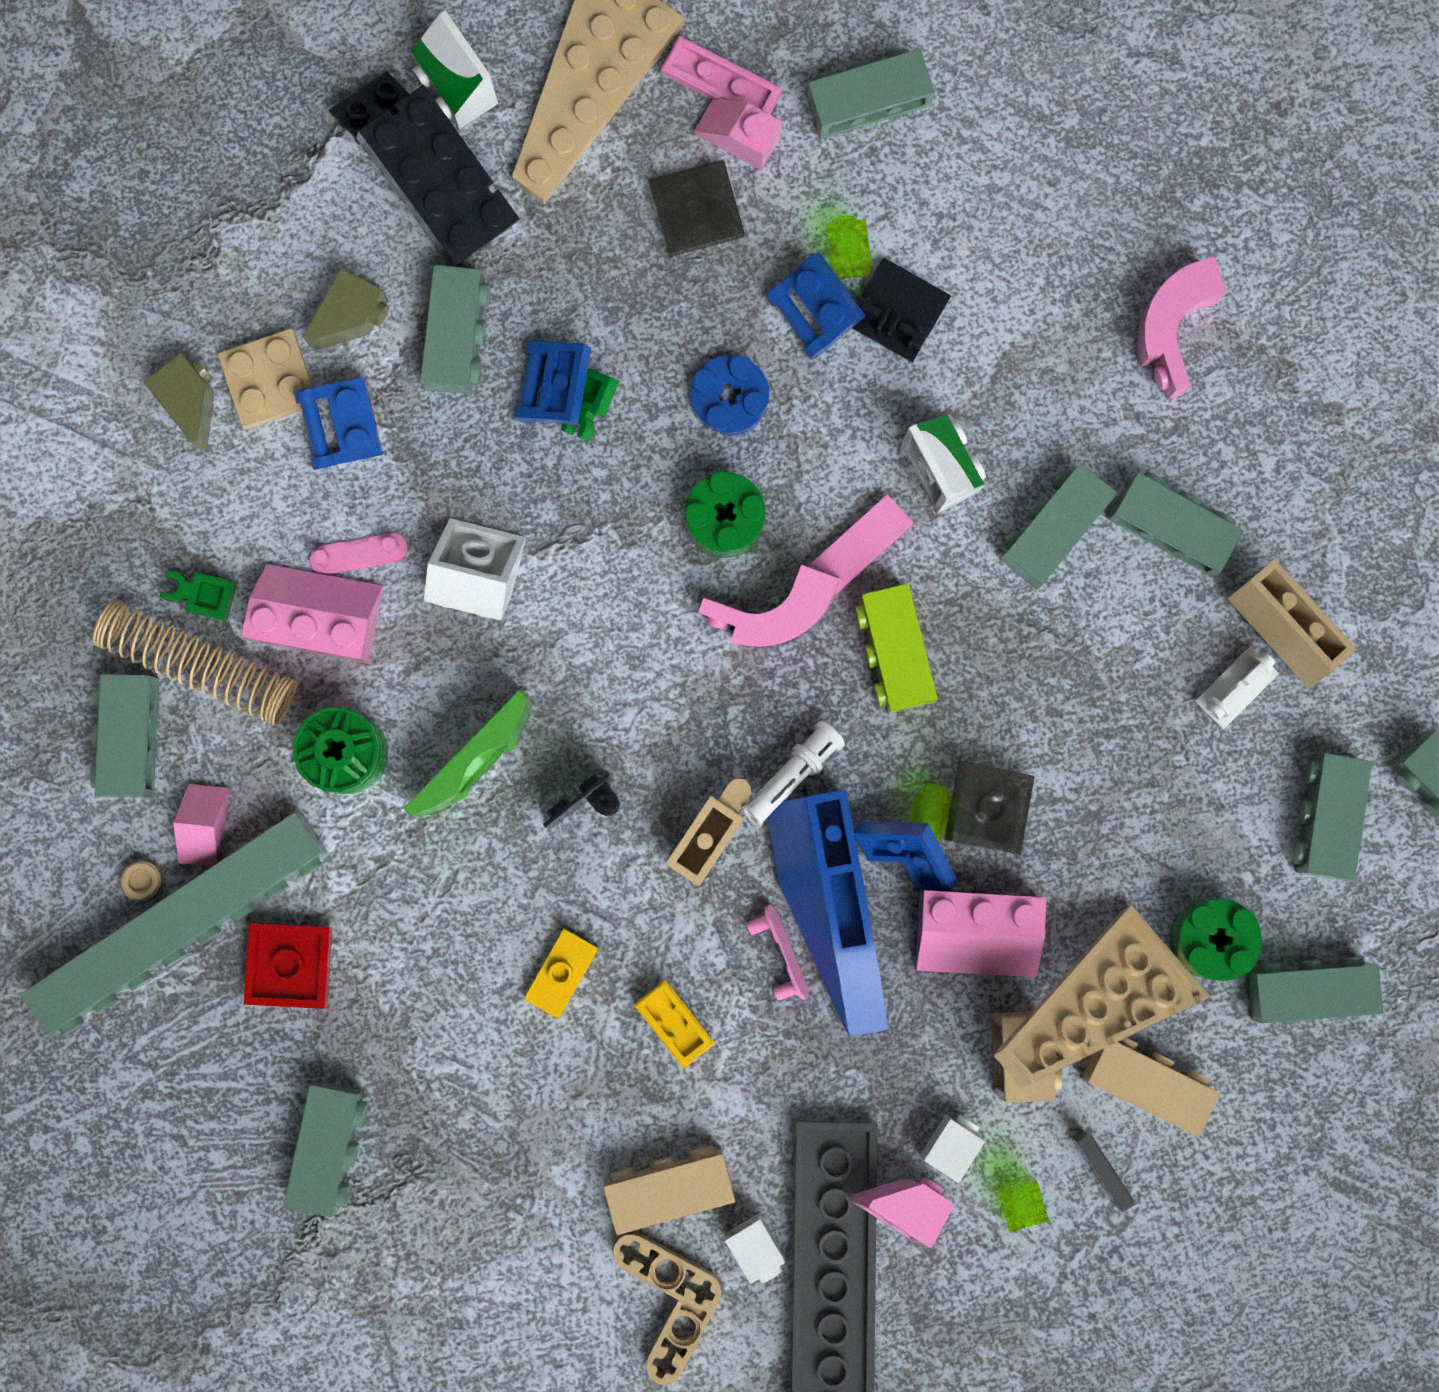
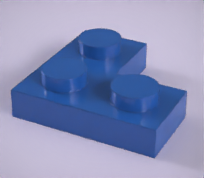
M858 822L854 835L868 861L902 862L917 890L952 891L957 878L928 823Z

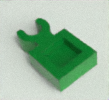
M588 369L578 421L580 428L577 432V437L588 442L591 440L595 431L593 420L596 415L605 418L620 381ZM562 424L561 430L574 435L578 425Z
M166 572V577L178 581L179 588L173 594L161 592V598L171 603H179L186 599L185 611L227 622L237 583L195 572L193 582L191 583L184 575L178 572Z

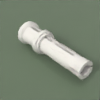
M818 721L814 726L815 731L802 745L796 744L792 748L791 759L746 805L742 806L743 814L753 824L761 826L763 821L808 775L818 774L822 770L821 764L835 750L840 751L845 746L843 738L832 726L826 722Z

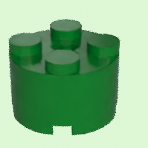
M719 471L709 475L695 485L686 501L685 519L687 531L694 545L711 557L730 558L743 555L756 545L762 535L765 522V503L758 488L741 475L726 471ZM727 509L732 510V522L728 519H725L722 523L718 522V510L723 512Z
M1205 898L1189 904L1173 920L1170 929V946L1174 955L1192 975L1215 981H1229L1249 973L1254 968V964L1260 955L1262 936L1257 919L1250 910L1231 900ZM1210 935H1221V943L1216 945L1209 943Z

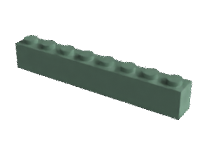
M294 812L20 995L45 1035L61 1032L63 1036H66L85 1023L82 1017L93 1009L100 1013L118 1002L119 999L116 994L129 986L133 991L153 978L150 971L162 963L168 968L187 955L184 950L186 947L196 941L200 945L205 944L221 933L218 926L230 918L235 923L255 910L252 904L263 896L270 900L281 894L289 887L286 881L296 874L300 873L301 877H305L323 865L320 858L328 854V851L304 814Z

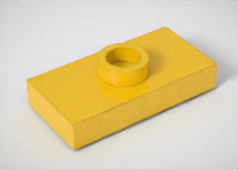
M564 928L524 1000L560 1019L599 947Z
M666 979L633 1004L683 1069L715 1044L711 1036Z

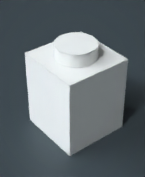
M946 1114L920 1156L925 1162L959 1183L985 1141L977 1135L980 1127L961 1114H959L956 1120Z
M760 1213L725 1233V1242L750 1284L758 1279L761 1283H765L782 1272L780 1266L786 1263L784 1254Z

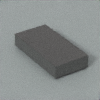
M1083 1130L1071 1136L1070 1138L1115 1207L1124 1212L1134 1206V1199L1093 1136Z

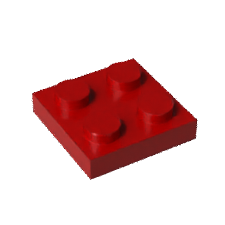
M249 923L243 1005L326 1009L328 1006L333 927Z

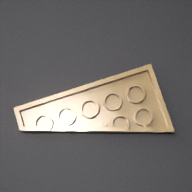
M574 0L513 172V182L545 204L685 25V18L661 0Z
M1130 905L1115 917L997 1050L994 1057L1020 1087L1023 1088L1211 996L1182 965L1179 959L1134 907Z

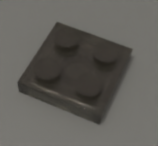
M724 159L648 179L669 258L744 238V229Z
M958 761L944 840L1021 855L1035 776L968 761Z

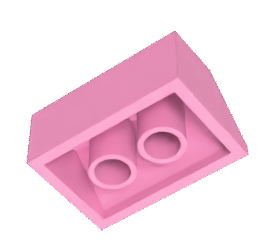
M266 564L249 597L241 637L254 643L368 664L384 586Z
M919 890L916 971L1037 977L1045 939L1046 897Z

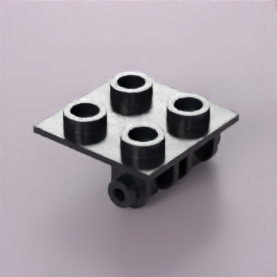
M386 71L329 109V112L338 121L339 126L345 128L355 138L354 141L360 145V142L357 140L358 131L387 110L393 116L392 110L394 105L408 96L409 93Z
M883 257L862 295L856 300V303L866 316L851 329L913 363L951 295Z
M595 773L578 787L582 794L572 802L564 798L546 812L550 819L543 826L553 829L587 801L596 812L604 816L614 815L620 807L618 797L608 786L614 779L608 773L603 777Z

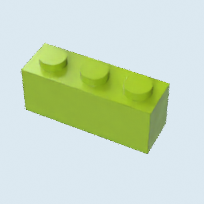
M909 583L862 594L859 599L860 606L854 607L859 629L867 630L870 644L864 645V650L869 668L876 667L879 683L874 684V691L879 707L886 706L887 714H892L935 703L938 698Z

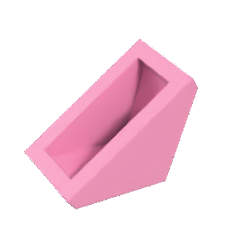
M188 784L173 822L178 863L213 867L221 861L230 788Z

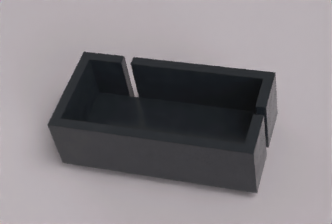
M423 84L394 105L392 110L393 116L387 110L360 129L357 134V140L448 265L457 267L515 225L520 218L499 189L493 194L491 193L489 188L494 183Z

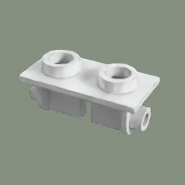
M1250 645L1195 702L1222 729H1225L1279 674L1272 667L1275 664L1274 659L1266 652L1260 655Z

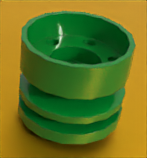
M328 707L312 713L300 725L293 739V759L299 774L310 785L325 792L335 794H356L369 789L381 778L388 763L389 746L383 731L372 719L348 708ZM334 742L346 745L341 750L342 759L330 756V753L334 751V746L332 745Z

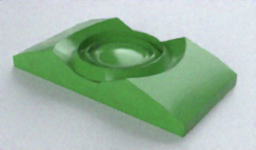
M519 690L403 809L411 816L425 817L466 798L470 787L491 768L500 756L515 748L528 722L533 703Z

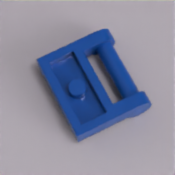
M820 252L811 254L785 280L772 288L765 296L772 307H778L806 346L804 351L810 360L823 354L866 316ZM794 291L824 330L820 337L817 336L789 297Z
M527 341L525 354L528 356L520 405L515 406L513 419L529 424L539 422L578 425L591 347L584 343ZM546 359L538 407H535L543 360Z
M365 376L293 392L296 404H301L314 456L310 458L313 470L384 454ZM325 397L328 399L340 451L329 453L316 402V399Z

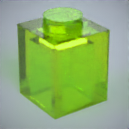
M847 215L833 219L832 223H826L824 237L828 264L838 278L848 279L869 276L872 260L866 218L856 220L855 216Z
M1031 1174L992 1185L1002 1223L1010 1233L1049 1222L1038 1181Z

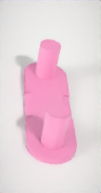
M388 533L319 546L312 551L309 561L311 568L316 573L330 575L399 562L406 556L408 545L401 535Z
M769 904L765 906V915L747 922V927L751 935L770 928L785 959L791 981L774 987V994L779 1001L798 994L802 1000L808 999L809 991L780 917L776 909Z

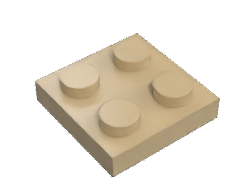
M292 328L217 353L242 428L247 430L302 411L301 404H296L293 392L314 386L296 333Z

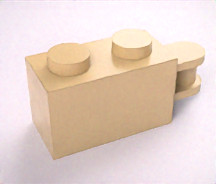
M734 779L728 784L718 800L710 796L665 864L697 886H700L744 821V818L738 814L750 797L751 787L749 783L744 779Z

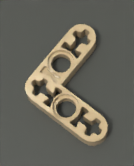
M630 1231L620 1235L615 1242L613 1258L617 1266L677 1299L650 1349L646 1361V1369L650 1379L657 1384L669 1385L675 1382L682 1374L713 1315L722 1294L721 1282L713 1272L639 1232ZM633 1241L639 1243V1253L648 1258L650 1250L658 1252L651 1260L648 1273L641 1270L645 1265L644 1260L638 1257H633L631 1261L624 1259L625 1251L620 1248L623 1244L630 1246ZM663 1260L674 1261L679 1267V1275L671 1282L662 1281L656 1275V1266ZM687 1269L694 1272L690 1276V1281L697 1285H702L705 1280L711 1283L710 1291L714 1293L712 1297L705 1295L702 1301L696 1298V1289L688 1284L685 1285L684 1292L677 1289L683 1283ZM680 1316L690 1317L696 1324L695 1332L688 1338L678 1337L672 1330L673 1322ZM667 1338L673 1345L686 1348L684 1353H681L676 1348L671 1363L675 1369H666L662 1374L657 1371L658 1363L654 1359L656 1357L659 1359L665 1357L670 1344L663 1343V1340Z

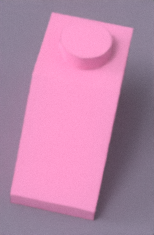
M713 98L694 130V134L762 171L781 138L782 121L748 102Z
M903 1178L856 1193L851 1199L852 1203L912 1242L932 1248L955 1205L941 1196L944 1192L942 1187L926 1178H922L920 1183Z

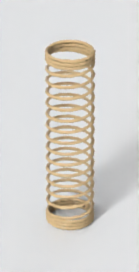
M117 599L110 601L100 613L92 635V641L95 646L101 649L108 648L110 653L119 651L121 658L131 657L132 663L142 662L146 669L154 667L157 674L166 672L168 679L171 680L177 677L181 685L189 682L192 690L201 688L203 695L212 693L214 700L217 701L224 698L228 706L236 703L237 710L242 711L247 708L250 716L259 713L261 721L272 724V726L278 725L289 710L297 688L295 679L289 676H284L280 679V673L275 672L264 691L260 707L255 712H251V705L267 678L268 667L261 669L251 689L248 702L243 707H240V698L248 688L256 671L257 664L255 661L251 662L247 667L239 684L236 698L229 702L228 693L237 682L245 664L244 656L239 657L235 662L226 682L224 693L218 697L216 696V688L220 685L233 660V651L227 652L222 659L214 678L213 687L209 691H204V683L209 679L222 653L220 645L214 648L203 670L201 682L197 686H193L192 680L208 655L210 649L209 640L202 643L191 665L189 677L182 681L181 673L191 661L198 645L199 638L197 635L190 638L179 661L177 673L171 676L169 675V668L177 660L187 638L186 630H182L175 638L168 653L165 668L160 671L157 669V663L163 658L171 645L175 634V625H170L159 641L164 627L162 619L158 620L150 630L152 624L151 614L146 615L139 623L141 617L140 609L134 610L128 617L129 605ZM137 613L135 623L129 635L123 642L127 627L131 622L132 618L134 617V615ZM115 614V616H114V618H113V620H112V622H111V625H110V627H109V630L107 631V633H106V635H105L106 628H107V626H108V624H109L111 618H112L113 615ZM149 618L144 634L142 635L138 644L135 646L139 632L143 624ZM160 624L156 638L153 641L151 647L147 651L150 639L155 629ZM172 629L169 640L165 648L163 649L162 653L159 655L162 644L167 634ZM121 632L118 648L115 650L111 649L110 646L116 641ZM134 634L131 643L130 653L124 655L122 653V648L128 643V641ZM183 635L181 644H180V646H179V648H178L176 654L174 655V657H173L172 660H171L173 651H174V649H175V647H176V645H177L179 639H180L181 636ZM147 636L142 657L139 660H135L134 653L139 649ZM195 640L194 645H193V648H192V650H191V652H190V654H189L187 660H186L185 663L183 664V661H184V659H185L186 653H187L189 647L191 646V644L193 643V641ZM159 641L154 662L151 665H146L145 659ZM206 646V649H205V652H204V654H203V656H202V659H201V661L199 662L198 666H197L196 669H195V666H196V664H197L198 658H199V656H200L202 650H203L204 647ZM217 652L215 661L212 667L210 668L209 672L207 673L210 663ZM228 659L227 665H226V667H225V669H224L222 675L220 676L221 670H222V668H223V666H224L226 660ZM240 664L239 669H238V671H237V673H236V675H235L233 681L231 682V680H232V678H233V675H234V673H235V671H236L238 665ZM250 670H251V673H250V675H249V677H248V680H247V682L245 683V680H246V678H247V676H248V674H249V672H250ZM262 677V680H261V682H260L258 688L256 689V687H257V685H258V683H259V681H260V678Z

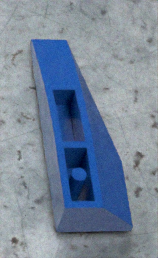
M846 789L784 801L767 817L781 890L848 1036L888 1030L875 943Z

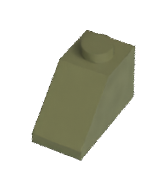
M341 268L302 337L310 347L319 350L370 335L375 325L379 327L384 322L389 311V305H387L389 300L382 289Z
M180 353L143 383L189 441L202 451L208 447L215 392L206 381L212 378V376L197 358L190 362Z

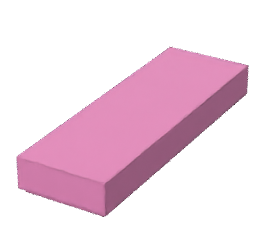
M678 36L661 68L662 75L711 100L717 98L748 102L768 114H771L782 94L781 87L681 36Z
M887 494L808 567L840 578L841 581L836 592L837 595L913 526L914 522Z

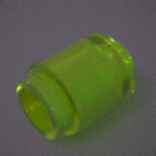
M925 783L924 790H915L908 823H928L938 843L941 844L942 836L947 835L955 797L948 795V787Z

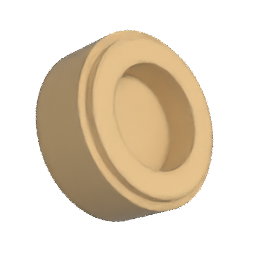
M150 861L133 862L124 869L121 875V888L127 897L135 901L154 899L160 894L164 886L162 870Z

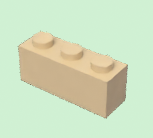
M1273 559L1228 598L1231 604L1307 688H1310L1333 672L1357 649L1276 559Z
M1128 1038L1093 1053L1081 1079L1200 1138L1220 1095L1219 1092L1209 1088L1211 1079L1191 1069L1188 1070L1185 1076L1172 1069L1175 1061L1152 1051L1148 1058L1136 1052L1138 1043Z
M713 1145L703 1146L689 1151L690 1158L675 1162L673 1156H668L650 1162L651 1168L635 1173L634 1167H628L610 1173L612 1179L605 1181L604 1191L616 1235L735 1203V1193L723 1149L714 1151Z

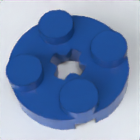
M724 355L716 357L705 363L693 377L691 389L692 408L700 423L708 429L711 428L713 431L727 436L740 435L757 426L766 412L769 401L767 379L761 369L746 356ZM726 386H731L732 389H739L740 392L742 391L741 394L736 396L737 403L734 405H730L728 400L721 401L719 399V395L724 393L723 388Z

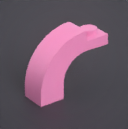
M1215 256L1191 263L1174 273L1156 292L1141 317L1137 333L1140 367L1153 363L1156 364L1154 368L1155 382L1160 390L1165 391L1167 400L1183 395L1191 387L1177 344V329L1181 318L1192 311L1218 304L1227 293Z
M801 565L789 596L781 605L771 611L760 614L749 613L711 598L703 597L698 613L706 615L705 623L716 628L728 631L729 625L735 626L730 642L757 647L776 645L804 634L824 616L832 604L841 579Z

